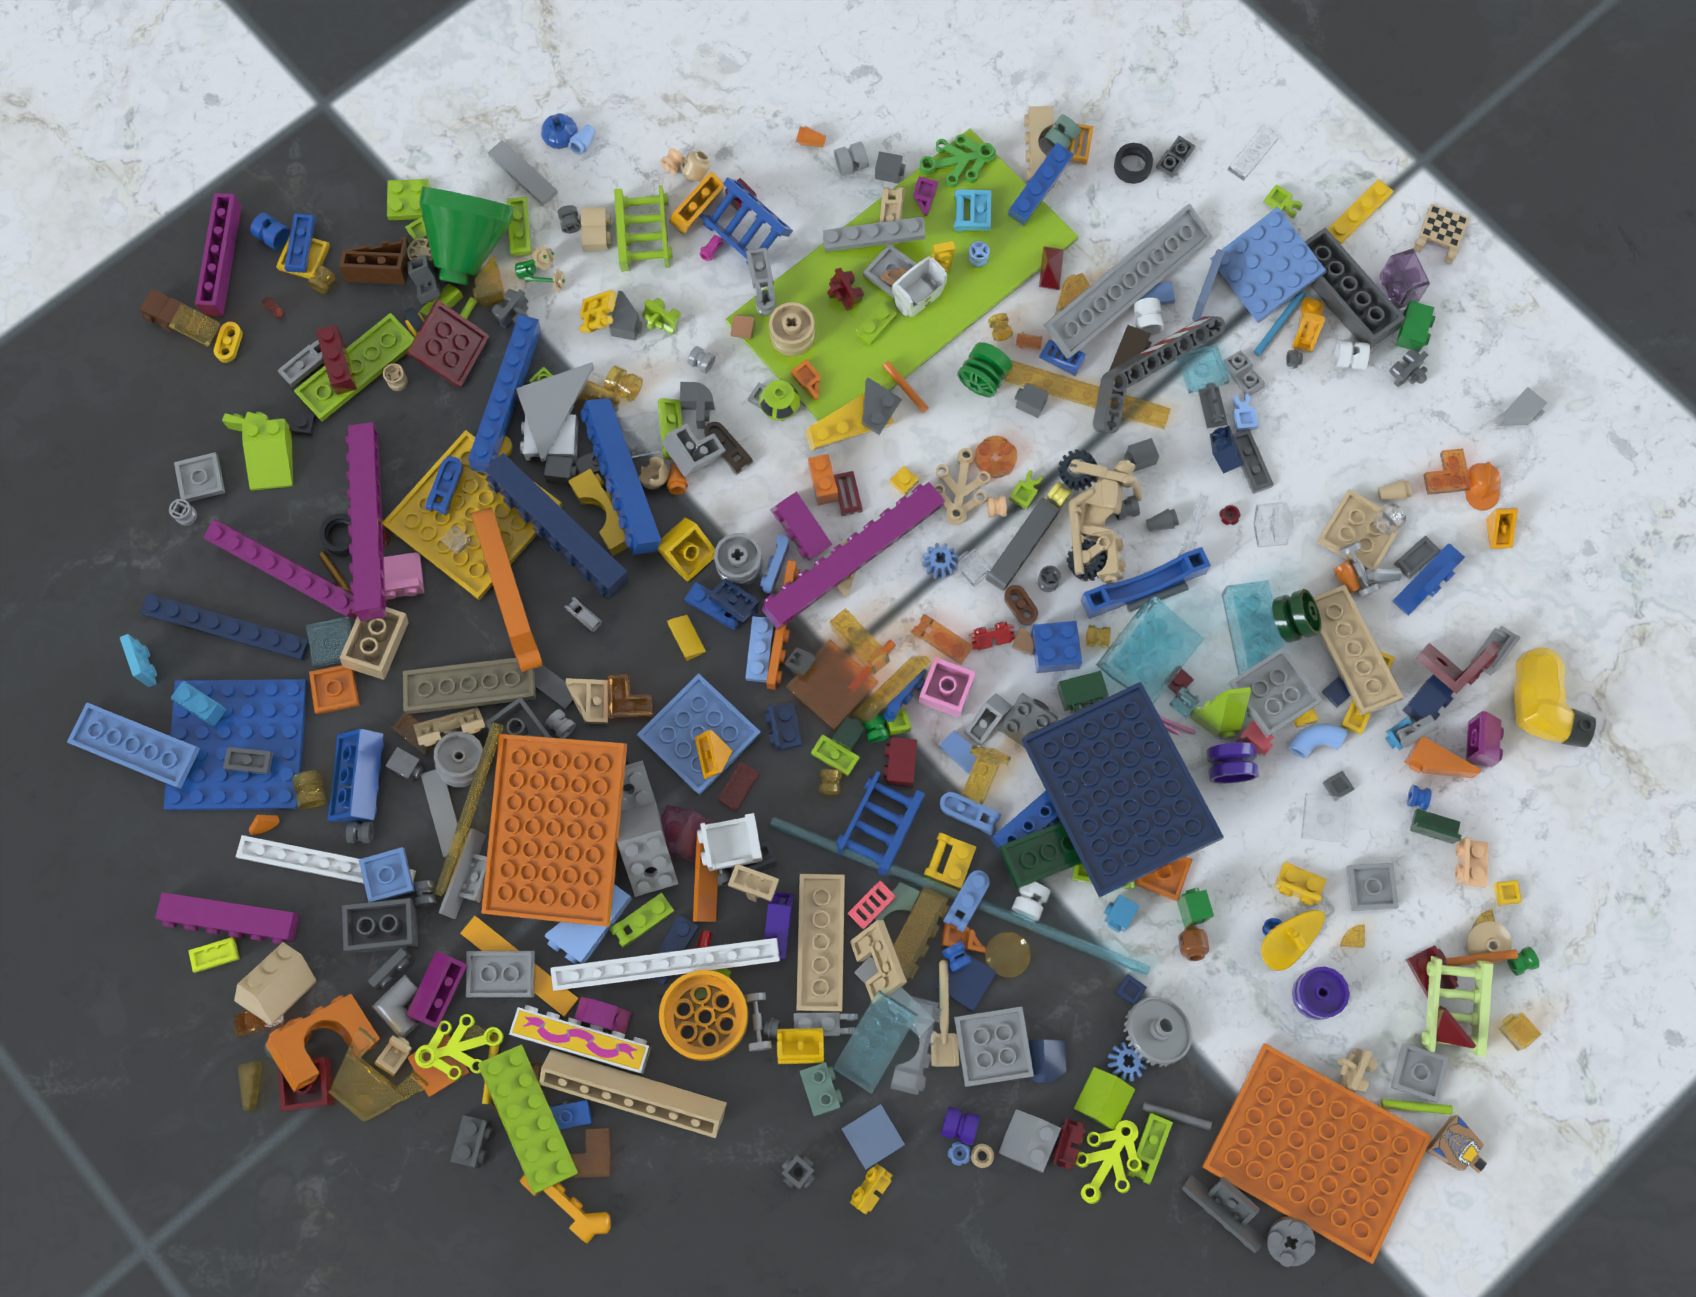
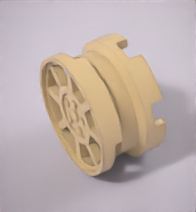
M419 238L411 242L407 249L410 261L427 255L434 267L428 239Z

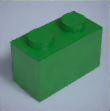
M1410 301L1404 310L1403 316L1405 320L1400 326L1395 346L1409 350L1412 348L1416 352H1420L1423 346H1427L1431 337L1428 331L1429 328H1432L1436 317L1433 316L1435 307Z
M1199 888L1185 891L1186 893L1182 894V898L1177 901L1184 927L1205 923L1214 917L1207 890L1199 891Z

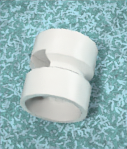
M1144 298L1134 303L1137 328L1147 331L1151 335L1158 334L1164 330L1163 317L1159 315L1162 312L1159 299Z
M1338 340L1334 353V366L1348 368L1351 365L1352 369L1365 370L1369 361V343L1356 342L1352 345L1351 341Z
M1034 882L1020 888L1021 896L1016 897L1012 910L1024 917L1038 921L1043 911L1041 905L1047 902L1051 891L1047 887Z

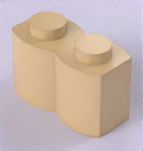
M606 207L581 208V241L583 251L608 250V244H611V232H607V226H611V215L606 212Z

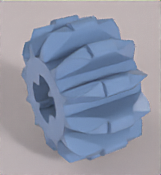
M939 543L935 544V549L929 546L927 548L928 553L923 554L925 561L922 562V566L927 568L926 573L931 574L934 572V579L938 577V574L941 575L943 580L946 578V573L952 576L953 569L958 567L956 563L958 555H954L955 549L950 548L947 550L946 543L943 545V548H940Z
M1122 1042L1120 1045L1121 1049L1117 1046L1112 1048L1117 1055H1108L1109 1059L1114 1060V1062L1108 1064V1067H1116L1112 1075L1116 1076L1120 1072V1079L1124 1081L1127 1075L1129 1081L1132 1082L1134 1081V1074L1139 1078L1142 1076L1139 1069H1147V1066L1141 1063V1061L1147 1059L1145 1057L1139 1059V1053L1134 1054V1045L1127 1048L1126 1043ZM1124 1056L1125 1058L1130 1057L1132 1059L1130 1061L1131 1068L1129 1065L1126 1067L1123 1065L1125 1061Z

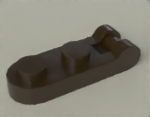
M710 422L705 426V437L713 433L716 435L726 450L721 457L736 475L742 471L745 465L749 466L753 463L750 455L720 422ZM739 455L741 459L736 462L733 458Z

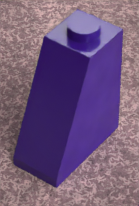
M775 892L772 901L768 902L764 939L777 938L781 960V958H786L794 894Z

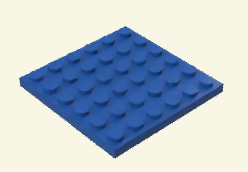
M306 679L185 681L218 702L226 711L217 724L211 726L173 701L170 736L200 748V751L181 789L166 783L163 809L166 811L299 809L308 681ZM175 681L174 692L183 681ZM227 747L271 751L273 758L269 775L223 769Z

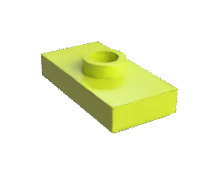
M234 937L188 950L194 973L240 960Z

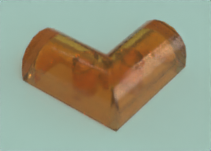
M630 674L607 675L609 719L653 717L652 694L630 695Z

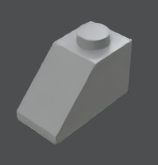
M1527 387L1495 424L1498 426L1528 425L1533 419L1537 421L1545 413L1543 408L1547 402Z
M995 693L984 703L964 733L982 746L1007 716L1012 705Z

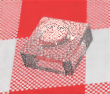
M454 525L440 541L458 556L472 540L460 528Z

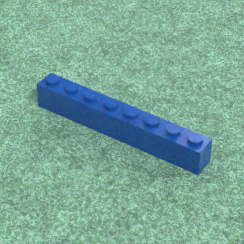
M518 315L468 458L471 470L485 473L484 470L499 456L519 398L516 388L523 386L541 334L539 319Z
M610 398L586 400L580 413L581 419L585 422L587 436L592 441L594 456L598 458L600 473L604 475L606 480V490L612 497L613 509L617 511L619 526L625 534L626 546L630 548L632 555L656 552L662 540Z

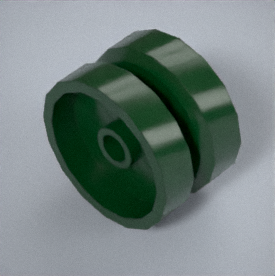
M1298 590L1293 592L1291 597L1283 595L1273 600L1272 611L1274 621L1281 637L1286 642L1292 643L1301 640L1303 636L1309 638L1321 633L1322 626L1319 609L1308 590Z

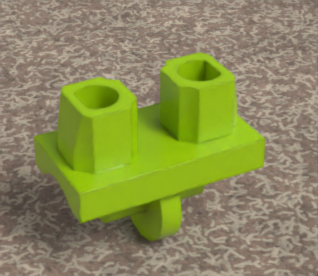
M648 298L644 301L645 309L642 316L648 321L647 328L652 331L657 327L672 335L676 330V324L680 320L681 313L675 308L669 312L666 311V304L660 298H656L653 301Z

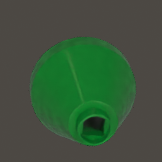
M422 186L419 206L434 267L440 268L439 279L468 285L469 274L476 275L510 226L514 207L475 196Z

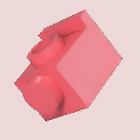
M1253 720L1236 742L1240 743L1242 741L1243 743L1254 744L1256 746V753L1258 755L1262 753L1265 756L1273 746L1270 742L1274 736L1271 735L1266 738Z

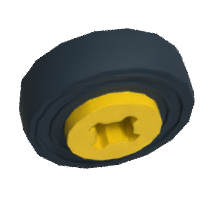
M411 307L405 310L403 315L406 319V325L415 337L424 322V318Z

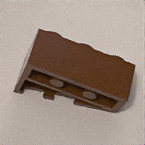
M407 236L401 237V240L388 243V240L382 241L381 245L371 247L363 245L342 250L339 268L344 281L406 284L408 274L407 262L410 261L407 254V249L410 245Z

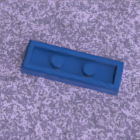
M294 213L284 267L286 272L307 273L316 222L315 215Z

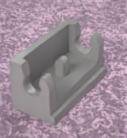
M1503 626L1499 629L1495 628L1470 662L1472 663L1494 641L1500 646L1496 652L1498 656L1487 670L1482 668L1485 673L1491 676L1499 669L1521 637Z

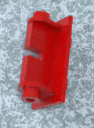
M1005 621L994 624V628L986 629V627L974 629V633L969 634V637L975 639V641L971 642L973 650L977 649L980 651L993 647L991 640L995 638L997 646L1011 643L1015 639L1014 631L1010 632L1009 629L1014 628V626L1007 624Z

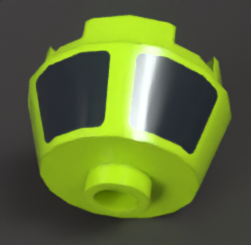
M776 380L763 388L759 395V405L768 418L774 421H784L783 419L790 418L797 412L800 406V396L793 385L784 380Z

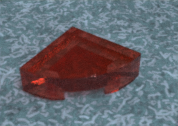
M265 297L262 300V304L267 309H270L275 317L281 318L285 314L270 297Z

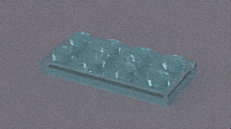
M879 990L833 1069L872 1094L918 1014Z

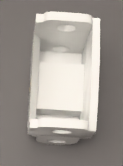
M928 256L917 263L892 286L896 307L905 316H916L936 300L944 289L947 282V273L933 257Z

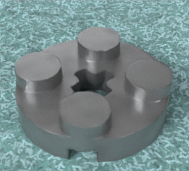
M1287 1216L1276 1220L1271 1225L1267 1236L1268 1249L1272 1257L1284 1267L1302 1265L1315 1253V1236L1311 1227L1305 1221ZM1288 1236H1291L1292 1239H1298L1295 1242V1246L1291 1247L1285 1244Z

